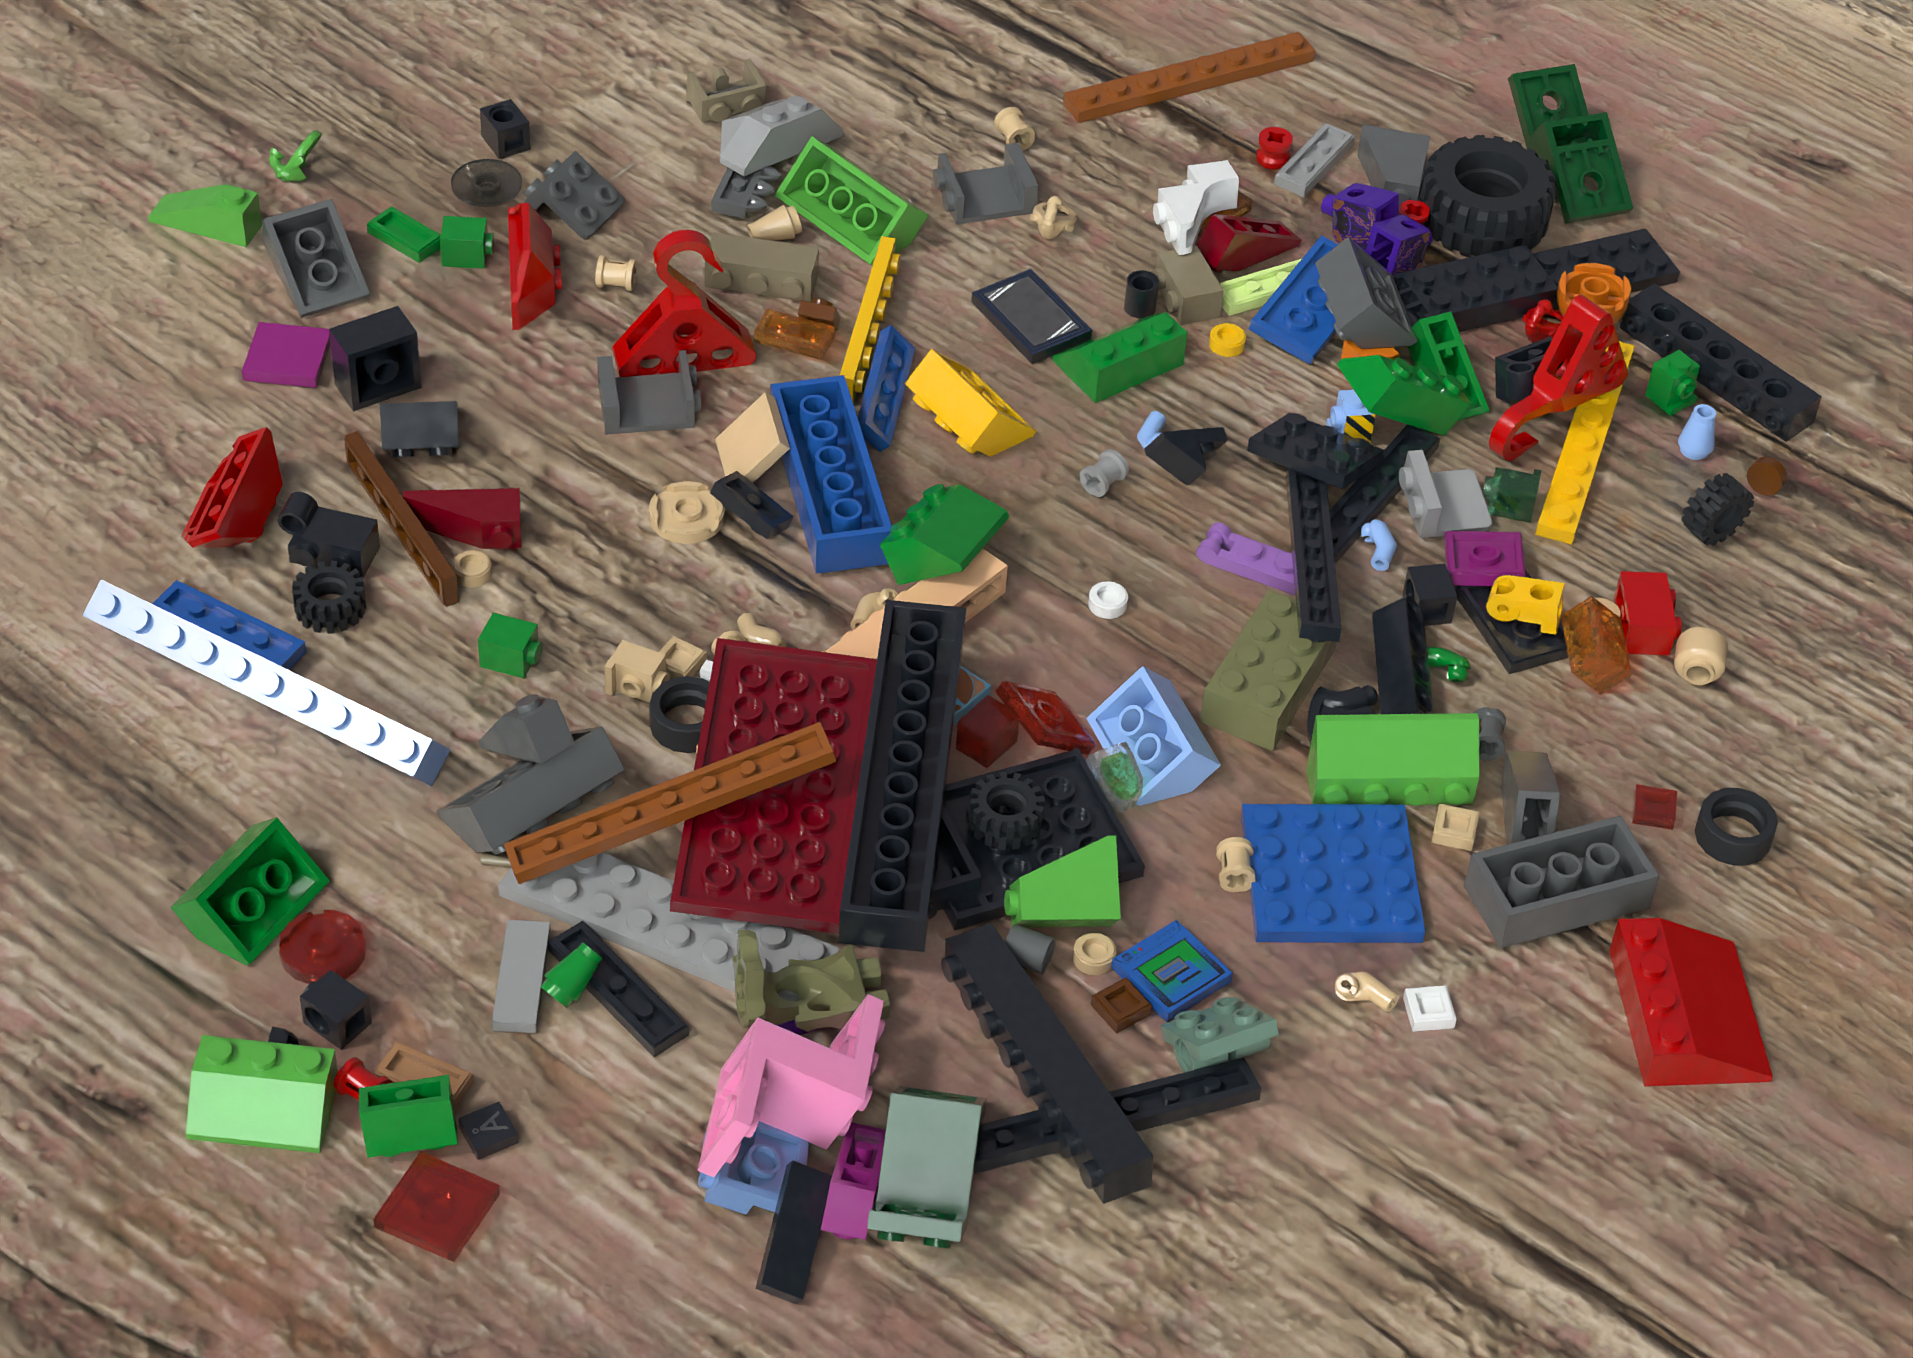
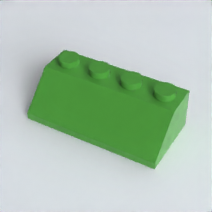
M812 136L774 195L788 206L793 205L799 214L872 266L881 236L896 238L895 253L911 244L929 216L839 151Z
M1478 713L1316 715L1306 767L1312 804L1413 806L1436 805L1439 803L1451 805L1473 804L1479 780Z

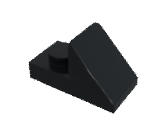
M1224 427L1165 431L1147 445L1144 450L1146 456L1182 483L1190 485L1206 471L1205 461L1213 458L1217 454L1216 451L1228 441Z

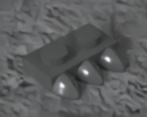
M768 166L743 176L727 167L711 200V211L728 216L746 218L747 213H755L767 208V203L762 198L774 193V188L768 183L780 179L781 174L776 169Z

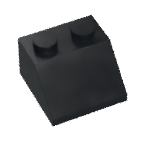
M457 401L380 404L382 450H391V458L414 457V449H429V456L452 455V448H460L459 405Z

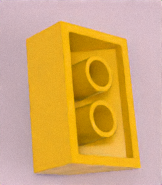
M933 349L928 352L905 383L915 393L912 399L926 411L930 412L932 410L937 415L934 419L935 422L950 433L954 431L959 436L956 442L971 454L979 451L992 457L1032 438L1037 432L971 368Z

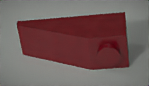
M1213 214L1197 243V247L1211 270L1221 273L1223 270L1241 271L1298 247L1302 240L1280 221Z
M520 488L403 491V498L426 531L481 549L521 548Z

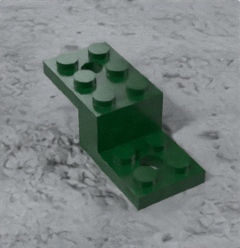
M1575 64L1513 73L1508 78L1526 148H1531L1537 152L1539 159L1543 158L1548 163L1550 170H1552L1556 179V192L1565 224L1629 213L1633 209L1608 114L1603 112L1589 115ZM1543 96H1550L1555 99L1557 109H1548L1543 103ZM1586 176L1593 178L1597 182L1598 190L1591 191L1587 189L1583 183V178Z

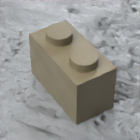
M1197 245L1193 247L1192 252L1189 254L1178 255L1176 250L1157 253L1156 265L1152 269V273L1159 279L1158 290H1160L1165 299L1167 310L1173 312L1178 323L1185 325L1220 318L1224 290Z

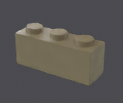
M713 232L710 243L712 249L721 260L724 272L721 273L705 261V287L811 302L819 275V247Z

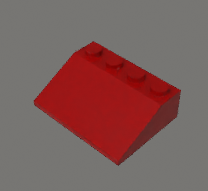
M1663 918L1618 919L1609 952L1644 1087L1771 1082L1773 1075L1734 941Z

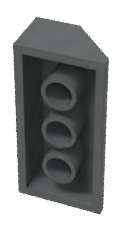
M602 726L570 731L575 744L548 761L540 764L522 759L436 812L440 819L476 853L492 851L496 855L506 851L504 844L514 840V837L526 831L527 834H531L548 825L547 817L559 811L560 814H563L578 807L582 803L580 797L591 791L592 794H596L612 786L615 783L612 777L625 769Z

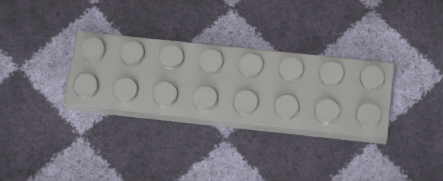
M599 853L522 884H518L511 867L498 885L499 896L572 926L583 921L599 937L735 992L733 956L737 954L738 930H750L756 933L759 955L763 968L767 972H777L788 966L789 959L819 960L840 951V948L789 927L670 912V900L674 881L605 853ZM787 990L778 993L780 998L788 1001L799 999L797 994Z

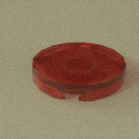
M324 910V914L313 915L312 911L301 914L289 922L280 935L279 956L284 970L295 980L306 984L318 981L330 970L346 979L354 974L365 960L366 940L361 925L350 915L337 910Z

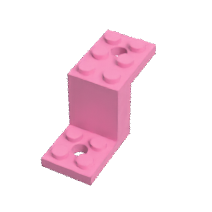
M867 994L833 1040L830 1048L757 1017L721 1068L697 1171L715 1177L725 1162L731 1164L740 1149L741 1140L743 1137H752L759 1121L809 1141V1143L826 1150L838 1135L843 1137L851 1125L854 1113L857 1110L862 1112L872 1095L873 1088L868 1085V1081L879 1059V1054L874 1052V1049L885 1027V1021L880 1019L884 1001Z

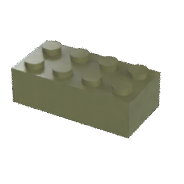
M1269 589L1204 689L1200 722L1273 751L1335 651L1336 642H1313L1309 639L1299 638L1296 599Z

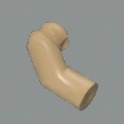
M1367 972L1344 973L1337 977L1335 981L1336 994L1345 1001L1370 1000L1388 1013L1399 1000L1397 993Z

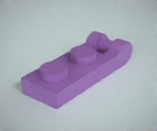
M1217 522L1211 525L1206 534L1207 539H1204L1196 550V555L1202 562L1295 595L1291 553L1235 534L1223 523Z

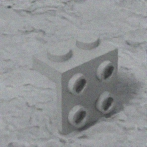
M1423 450L1408 451L1404 467H1401L1399 470V482L1404 490L1409 505V513L1414 520L1419 538L1445 536L1447 531L1486 532L1490 530L1492 520L1474 471L1462 469L1430 473Z

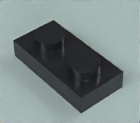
M738 471L715 481L710 491V494L719 500L727 510L735 513L750 525L754 532L766 539L787 529L794 517Z

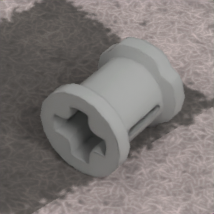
M1112 449L1105 450L1100 455L1099 461L1096 464L1086 466L1080 471V482L1089 494L1102 497L1109 491V486L1114 481H1121L1129 474L1128 463L1119 452Z

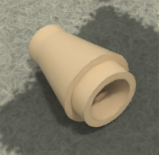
M782 205L757 221L747 224L748 233L751 238L778 241L795 239V234L802 232L800 219L793 205L789 207Z

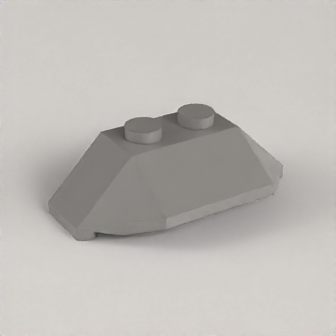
M792 96L772 101L722 121L720 163L746 176L800 154L811 136L824 143H828L842 137L843 129L821 108L809 103L803 97Z

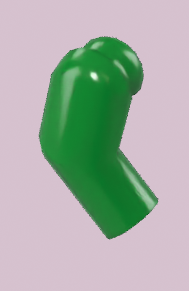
M1427 647L1429 667L1447 668V679L1452 682H1465L1468 679V670L1471 667L1466 657L1449 649Z

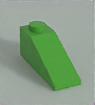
M227 184L164 195L148 216L149 222L243 247L248 246L262 227L258 192Z

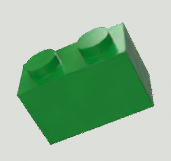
M449 1075L359 1088V1117L367 1158L377 1156L393 1157L404 1152L424 1149L439 1150L446 1146L458 1144L457 1116Z

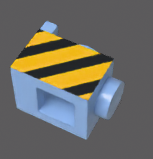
M1353 389L1338 391L1336 406L1331 407L1330 418H1327L1326 426H1332L1340 433L1353 438H1362L1371 443L1376 414L1368 412Z

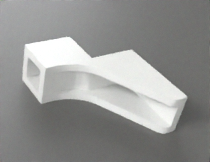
M1228 160L1188 165L1187 180H1183L1181 186L1158 189V203L1153 205L1154 220L1156 224L1161 225L1166 241L1172 243L1178 255L1192 252L1205 218L1222 210L1237 208L1239 177Z

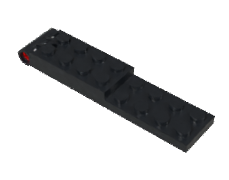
M1645 228L1533 254L1526 245L1396 273L1393 279L1411 326L1419 319L1451 311L1458 331L1462 332L1523 318L1529 309L1536 307L1538 302L1543 299L1549 300L1552 304V309L1558 310L1557 292L1561 275L1565 271L1566 275L1573 272L1574 266L1581 263H1598L1615 268V275L1619 276L1622 280L1625 276L1629 280L1631 293L1645 290L1652 284L1663 286L1676 283L1680 271Z

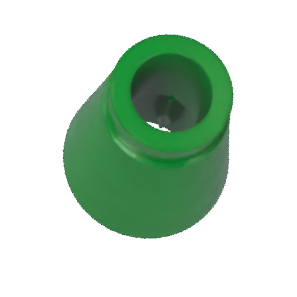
M582 942L578 948L573 950L544 975L547 979L540 987L564 1007L568 1008L573 1001L578 1003L599 962L603 958Z

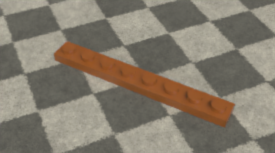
M1300 32L1290 33L1065 92L1063 104L1074 119L1081 123L1314 61L1315 49Z
M818 722L505 843L504 847L518 884H522L835 763V755L821 723Z

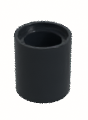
M1138 270L1128 275L1124 310L1131 317L1141 319L1154 315L1156 312L1159 279L1154 273Z

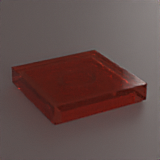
M1002 681L995 690L996 694L1037 745L1065 751L1079 748L1081 754L1089 755L1096 746L1094 739L1056 692L1009 681Z
M420 1151L373 1218L374 1228L455 1262L500 1195V1186Z

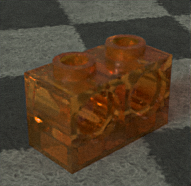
M1590 596L1561 615L1571 673L1600 695L1632 676L1620 617L1593 596Z

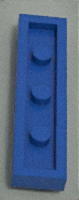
M892 325L880 331L858 414V421L864 440L868 441L879 452L891 446L906 387L905 383L909 376L915 347Z
M178 580L152 603L288 670L306 654L305 641Z

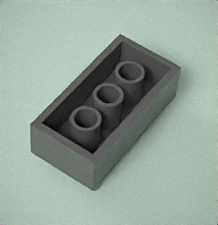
M1620 815L1471 854L1464 887L1500 948L1649 909L1659 875Z

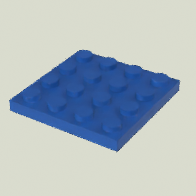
M1242 804L1241 823L1243 838L1252 843L1254 850L1253 855L1250 856L1251 868L1255 871L1256 882L1251 883V889L1249 890L1256 942L1423 943L1425 927L1405 805Z

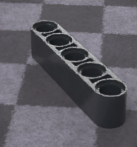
M1407 595L1372 613L1380 713L1434 714L1424 617L1415 599Z

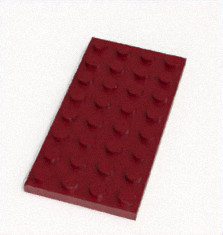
M717 638L694 770L818 722L821 723L834 752L836 762L685 820L670 900V912L839 934L840 906L877 659Z

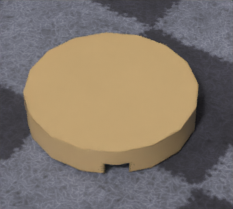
M690 481L671 483L663 487V492L657 496L655 493L651 498L649 505L651 527L660 537L671 542L682 544L704 542L715 536L724 525L725 507L710 494L709 486Z

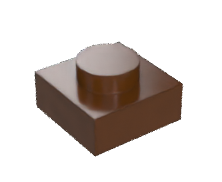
M813 298L812 302L801 300L797 314L802 324L838 331L841 317L837 308L833 307V303L819 298Z

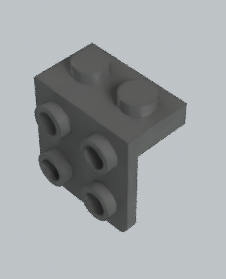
M576 150L563 163L558 159L554 161L543 173L546 179L542 182L537 178L524 191V194L528 197L524 203H530L536 211L545 203L583 239H588L624 202L623 196Z

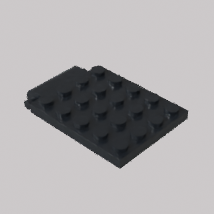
M1079 748L946 784L929 919L933 918L938 910L943 909L955 931L1007 916L1004 908L1005 892L1010 890V885L1018 878L1106 836H1116L1119 883L1144 877L1145 865ZM1000 772H1007V778L1013 779L1014 773L1021 774L1022 782L1030 778L1033 780V788L1039 786L1042 790L1041 796L1045 798L1042 829L1040 828V834L1037 838L1032 837L1031 844L1026 846L1021 841L1020 849L1013 850L1011 844H1006V849L1000 850L998 849L999 843L994 842L989 847L985 845V837L978 840L974 837L975 830L970 831L968 826L970 793L972 788L976 789V782L980 779L986 783V776L993 773L995 778L999 779ZM1008 806L992 809L1002 815L1021 813L1017 809Z

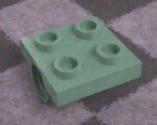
M1236 997L1218 999L1213 1002L1212 1007L1201 1011L1189 1010L1181 1012L1174 1017L1175 1020L1161 1025L1163 1040L1173 1046L1177 1062L1183 1072L1243 1058L1266 1050L1270 1047L1271 1038L1279 1035L1275 1018Z

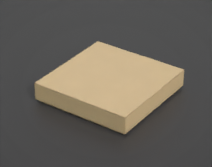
M766 392L715 439L725 476L738 471L752 483L790 449L775 397Z

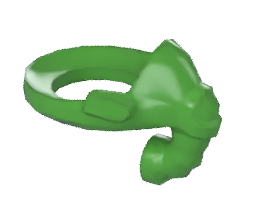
M314 130L307 136L287 165L281 163L284 156L273 147L270 149V166L273 168L277 179L283 182H301L307 179L301 168L306 166V158L322 136L320 131Z

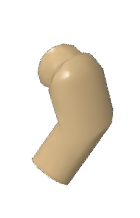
M885 588L881 592L865 595L860 600L851 621L852 630L867 621L873 612L883 609L886 600H895L898 593L891 588Z
M744 613L738 618L737 625L747 642L786 647V642L782 639L781 634L775 629L759 626L755 615L752 613Z

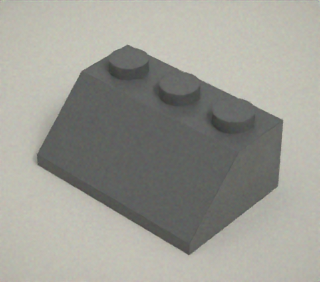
M1347 237L1315 263L1320 275L1318 283L1328 298L1325 302L1326 306L1336 320L1333 326L1343 340L1348 341L1350 339L1361 349L1412 346L1417 342L1392 274L1350 237Z

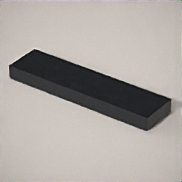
M583 921L548 941L549 952L559 962L578 948L582 942L603 958L599 962L586 989L653 1057L658 1056L689 1036V1026Z

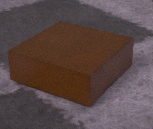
M1127 978L1092 995L1091 1006L1116 1034L1151 1015L1152 1005Z

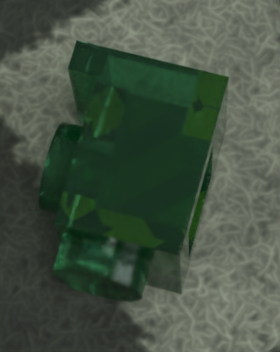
M1496 467L1494 477L1486 475L1482 494L1484 498L1489 499L1487 505L1489 514L1531 523L1541 470L1534 469L1533 474Z

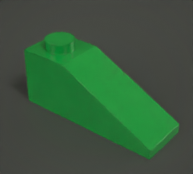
M1451 311L1419 319L1412 326L1417 342L1412 346H1407L1415 367L1421 368V366H1425L1436 374L1442 376L1452 375L1463 384L1464 389L1462 391L1471 404L1457 421L1487 414L1490 411Z

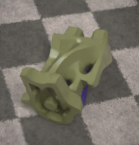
M738 930L737 954L733 956L737 1013L742 1028H750L758 1017L798 1035L823 1027H833L842 1030L867 994L884 1001L880 1019L889 1018L890 1001L887 990L867 992L864 990V988L881 986V968L878 957L856 959L853 945L848 944L837 953L824 959L808 961L789 959L788 966L777 972H767L763 968L759 955L756 933L750 930ZM787 990L797 994L799 999L788 1001L780 998L778 993Z

